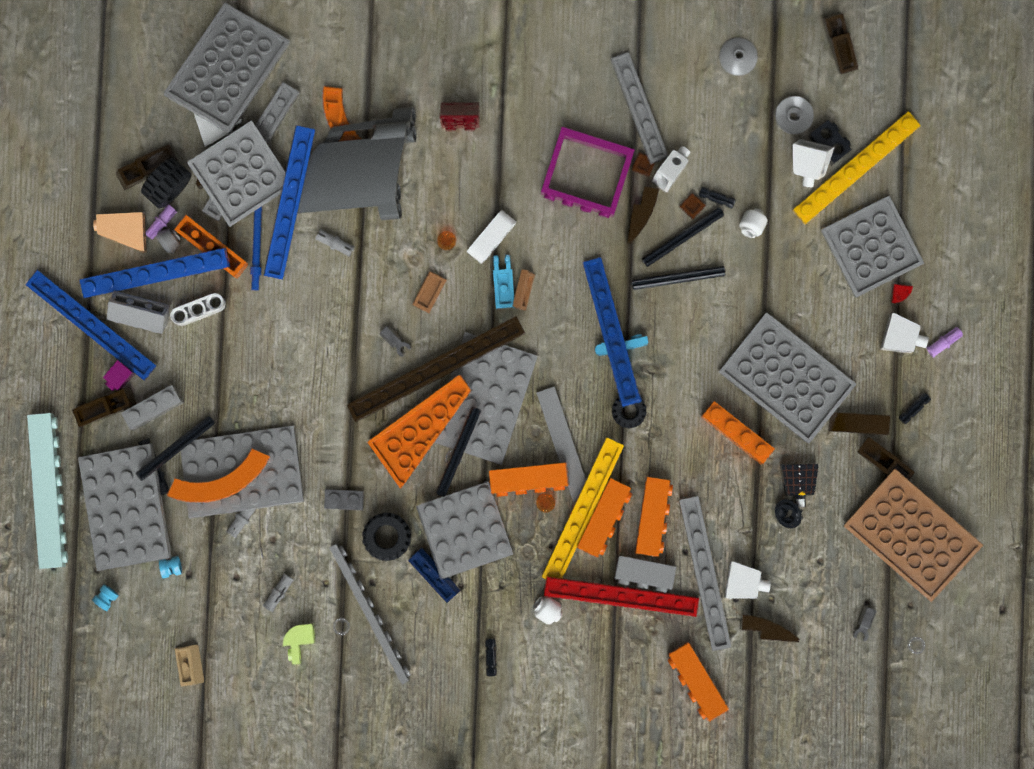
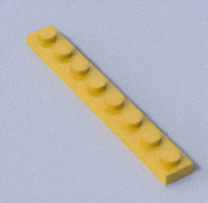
M908 111L794 208V213L804 224L808 223L921 125Z
M607 437L605 438L542 573V578L546 579V576L563 578L624 445Z

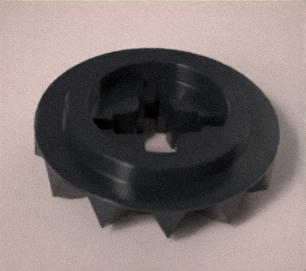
M785 498L775 506V516L778 522L790 529L799 526L804 518L801 514L803 510H800L798 507L799 503H794L793 499L787 500ZM789 510H792L791 516L786 517Z

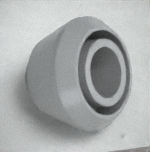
M170 229L159 231L156 236L168 254L175 253L180 245L179 240L181 238L175 230L172 232Z

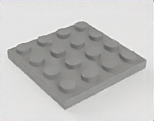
M252 120L187 162L229 227L281 194L285 171Z
M890 196L820 230L855 298L924 264Z
M489 482L416 506L441 579L513 555L494 496L491 494Z

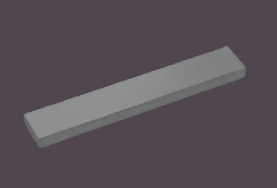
M629 52L612 57L610 59L649 163L653 164L667 159L666 148Z
M552 387L536 394L559 462H567L568 489L574 502L577 500L586 478L556 389Z

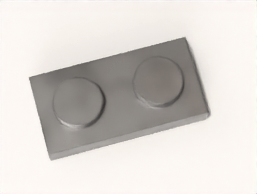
M325 489L324 509L363 510L364 491Z

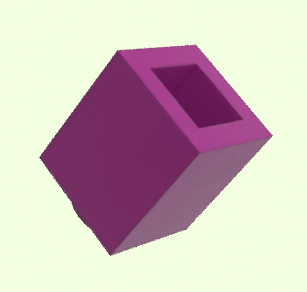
M117 360L102 378L106 380L104 384L112 391L115 389L119 391L122 390L135 373Z

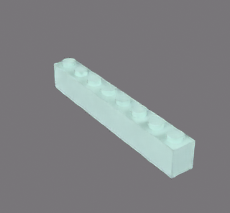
M52 413L27 415L39 569L66 567L68 553L64 550V544L67 543L66 532H63L65 514L61 511V505H64L63 494H60L62 476L58 472V467L61 466L60 455H57L59 437L55 433V429L58 428V420Z

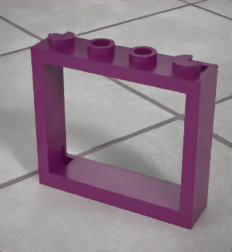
M561 127L541 195H544L543 198L549 201L560 200L563 205L573 207V205L579 206L581 211L591 213V210L598 212L600 217H614L635 149ZM564 139L626 158L611 207L549 188Z

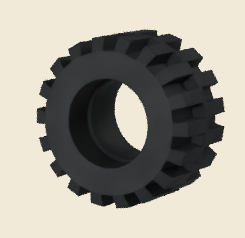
M170 158L161 163L149 175L142 186L141 193L157 208H163L170 204L189 183L191 173L175 158Z
M380 513L370 518L362 532V542L366 551L372 557L382 561H391L401 557L411 543V533L408 524L399 515L393 513ZM384 525L394 527L398 533V541L391 548L379 546L375 539L377 530Z

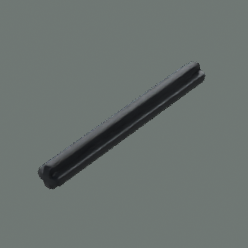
M720 207L716 208L642 258L646 267L650 266L724 216Z
M724 266L633 279L631 285L633 290L723 277L726 275Z
M472 407L436 491V494L441 497L446 496L481 413L479 408Z
M210 416L203 419L136 472L138 479L142 481L211 428L215 424L214 420Z

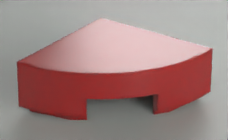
M893 284L891 303L904 301L911 294L913 286Z

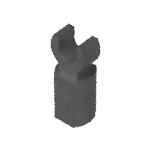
M389 325L379 333L392 348H397L396 351L399 356H404L400 351L402 347L411 349L408 343L401 342L402 338Z
M864 606L858 622L859 628L853 632L854 638H857L858 633L862 632L864 634L862 641H867V630L871 628L876 610Z

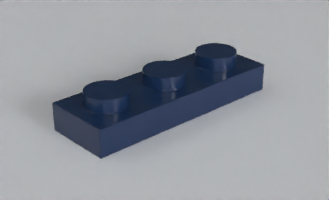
M423 548L408 560L446 603L461 591L449 577L440 578L434 560Z

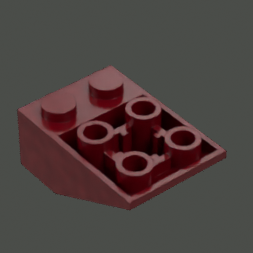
M441 102V128H445V131H457V128H464V131H475L476 128H480L479 102Z

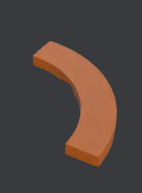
M323 86V106L330 129L336 126L349 125L343 108V89ZM344 131L338 142L361 140V138L355 131Z
M251 449L247 458L237 469L227 476L211 482L192 483L175 478L167 496L184 502L207 503L227 498L247 487L264 469L270 456Z

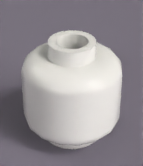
M757 208L745 211L739 224L741 232L750 238L760 236L767 224V218L764 212Z
M539 597L533 606L535 617L545 624H552L554 621L558 622L562 616L561 604L551 597Z

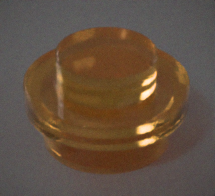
M449 231L440 233L437 238L438 246L443 250L453 249L456 245L455 235Z
M541 494L536 500V506L541 512L548 513L554 509L555 499L550 494Z

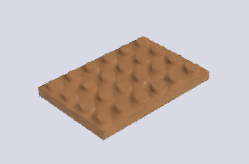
M896 468L891 471L843 525L930 602L939 595L983 546L977 538Z

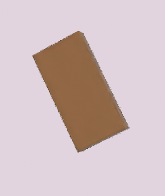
M521 270L512 305L523 311L527 309L535 274L528 270Z
M429 271L412 305L430 314L447 279Z

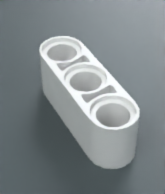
M501 210L470 246L467 253L479 263H484L517 221Z
M216 293L176 307L172 310L170 317L175 324L184 326L221 312L225 308L226 302L221 295ZM220 298V306L217 308L212 307V300ZM197 305H202V313L196 315L194 313V307ZM184 312L185 318L180 322L177 321L176 314Z

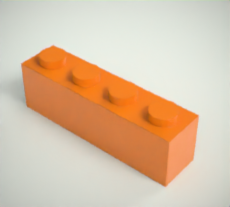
M187 215L174 229L203 253L226 248L230 267L223 269L236 279L239 278L249 265Z
M715 401L710 404L701 416L703 420L760 465L764 464L775 450V448Z
M567 462L489 471L491 494L496 493V497L508 496V492L515 491L516 495L527 494V490L533 489L535 493L546 492V488L560 491L565 490V486H569Z
M646 477L635 549L637 554L659 557V553L663 554L664 542H661L662 534H666L667 523H664L665 515H669L670 510L667 498L672 495L673 485H670V480Z
M612 478L609 479L577 546L578 549L597 558L599 554L603 556L608 546L605 544L607 537L612 538L616 529L613 525L616 520L620 521L624 510L621 508L624 502L628 504L633 494L630 492V487Z
M688 642L668 653L670 658L667 661L672 669L677 668L680 673L677 677L682 686L687 685L690 691L687 694L693 703H698L700 708L697 711L703 720L707 718L710 722L729 710Z

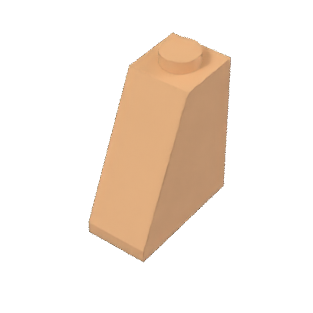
M144 213L96 214L93 226L94 231H97L98 235L142 253H147Z

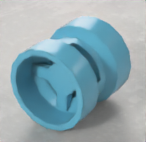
M174 556L169 560H159V569L163 579L173 574L176 576L182 574L179 556Z
M103 584L100 588V593L95 595L92 601L100 608L108 611L111 607V601L116 600L119 594Z

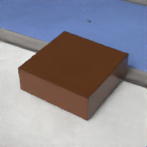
M639 152L632 171L649 178L655 163L650 164L647 155Z
M693 193L679 206L692 220L706 207Z

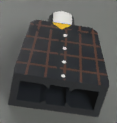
M818 464L780 465L785 496H794V503H799L798 507H806V495L815 494Z

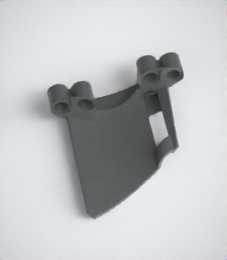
M414 107L394 108L392 118L333 127L328 132L326 140L320 143L309 157L297 213L378 206L381 221L401 219L402 209L399 202L401 190L397 180L404 143H413L417 140L416 128L414 126L416 122ZM375 129L370 139L338 142L344 131Z

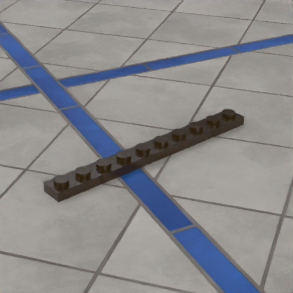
M515 316L347 404V407L357 423L526 333L518 317Z

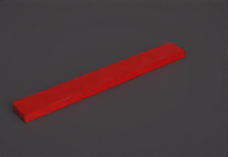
M546 576L544 596L693 617L697 616L699 597Z

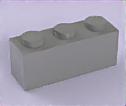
M114 291L108 302L107 320L162 334L168 323L170 305Z
M170 385L121 414L129 429L135 431L184 402L176 387Z
M618 556L614 578L618 579L620 584L629 585L630 582H635L637 587L648 589L650 585L655 586L656 591L667 593L668 589L672 590L676 567Z

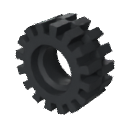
M618 397L612 406V415L616 423L627 429L639 426L647 414V408L642 399L641 402L633 404L637 410L635 417L628 419L622 414V404L620 397Z

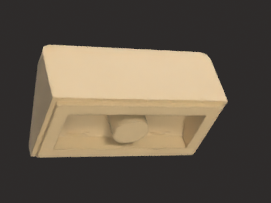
M191 645L175 648L180 685L188 686L203 683L204 676L199 646Z

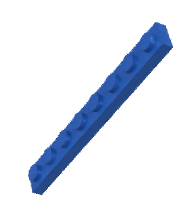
M295 125L264 276L283 280L315 129Z
M223 248L88 277L79 281L83 298L227 268L230 267L227 250Z
M600 257L583 262L585 274L622 407L641 402L602 259Z
M37 270L25 284L144 381L157 367V365L40 271Z

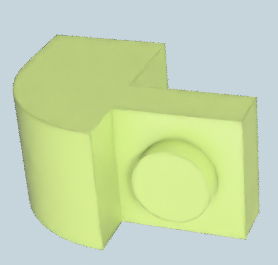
M314 623L297 625L286 633L283 646L291 645V649H288V660L292 661V665L302 663L301 644L315 643Z

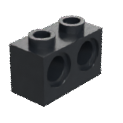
M827 120L810 133L808 137L814 143L831 147L839 145L842 148V153L840 154L833 151L829 163L833 166L852 149L850 141L839 134L838 126L834 122L831 123ZM822 130H827L830 133L829 139L821 136Z

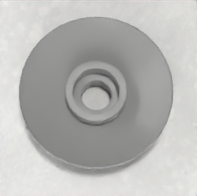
M744 38L730 39L721 48L719 55L720 63L724 70L732 75H745L756 65V48L750 41ZM736 53H742L743 57L737 58Z
M791 96L780 102L776 109L775 118L778 126L784 132L800 134L811 126L814 113L812 106L807 100L798 96ZM792 113L796 114L797 119H791L790 115Z

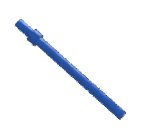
M262 206L254 211L252 267H250V275H252L251 290L254 291L259 290V276H261L262 267H260Z

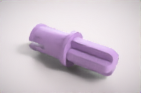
M168 204L158 217L155 216L156 220L145 232L146 236L154 239L163 227H167L168 222L177 211Z
M955 327L946 335L940 336L939 340L926 349L934 358L944 349H949L951 344L963 336V333L958 327Z

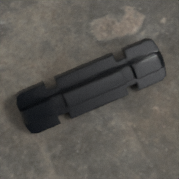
M701 187L699 197L709 198L708 200L720 205L725 204V207L733 208L736 202L735 198L726 197L725 194L714 190L710 191L706 187Z
M922 393L918 397L919 399L915 400L906 409V412L899 416V420L903 424H907L911 417L913 418L924 408V404L927 405L931 401L928 394Z
M489 638L485 640V647H487L486 666H488L486 668V675L491 677L497 675V668H495L496 649H494L496 647V640Z

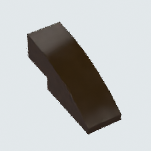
M838 12L822 17L826 36L840 75L859 69L843 13Z
M168 144L118 169L116 176L125 191L145 181L164 161L170 158H175L177 161L178 159Z
M644 186L641 205L633 204L627 244L631 245L645 228L657 201L658 188Z
M125 388L72 409L78 427H83L126 411L137 403L131 388Z
M834 412L829 418L828 432L889 435L890 416Z
M870 437L867 438L857 451L858 454L885 476H888L894 468L908 480L915 473L902 463L900 459Z
M741 614L740 630L759 631L758 639L799 643V638L784 627L767 619Z

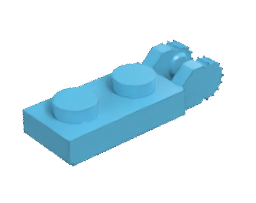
M510 254L505 255L506 269L499 270L498 255L493 256L496 309L515 308L512 306L514 287L513 274L510 267Z
M642 334L631 336V340L624 341L627 350L648 345L647 336L643 337ZM605 343L596 346L595 352L597 356L608 355Z

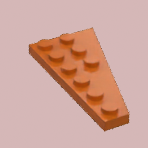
M458 375L367 442L400 489L405 485L472 391L461 375Z

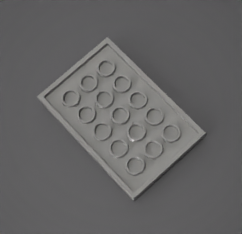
M224 3L164 91V96L230 134L289 46L290 40Z
M767 312L719 371L722 376L807 444L813 440L856 386L854 381Z
M465 332L461 345L477 336ZM504 345L452 372L449 382L458 375H461L472 391L435 443L454 449L471 408L476 407L481 410V413L464 453L502 465L538 356Z
M294 426L194 440L181 450L184 481L192 483L211 482L227 476L244 462L251 449L270 456L261 473L238 493L213 502H187L189 518L304 502Z
M153 444L78 457L97 571L172 558L157 470L142 481L136 476L138 470L155 458Z

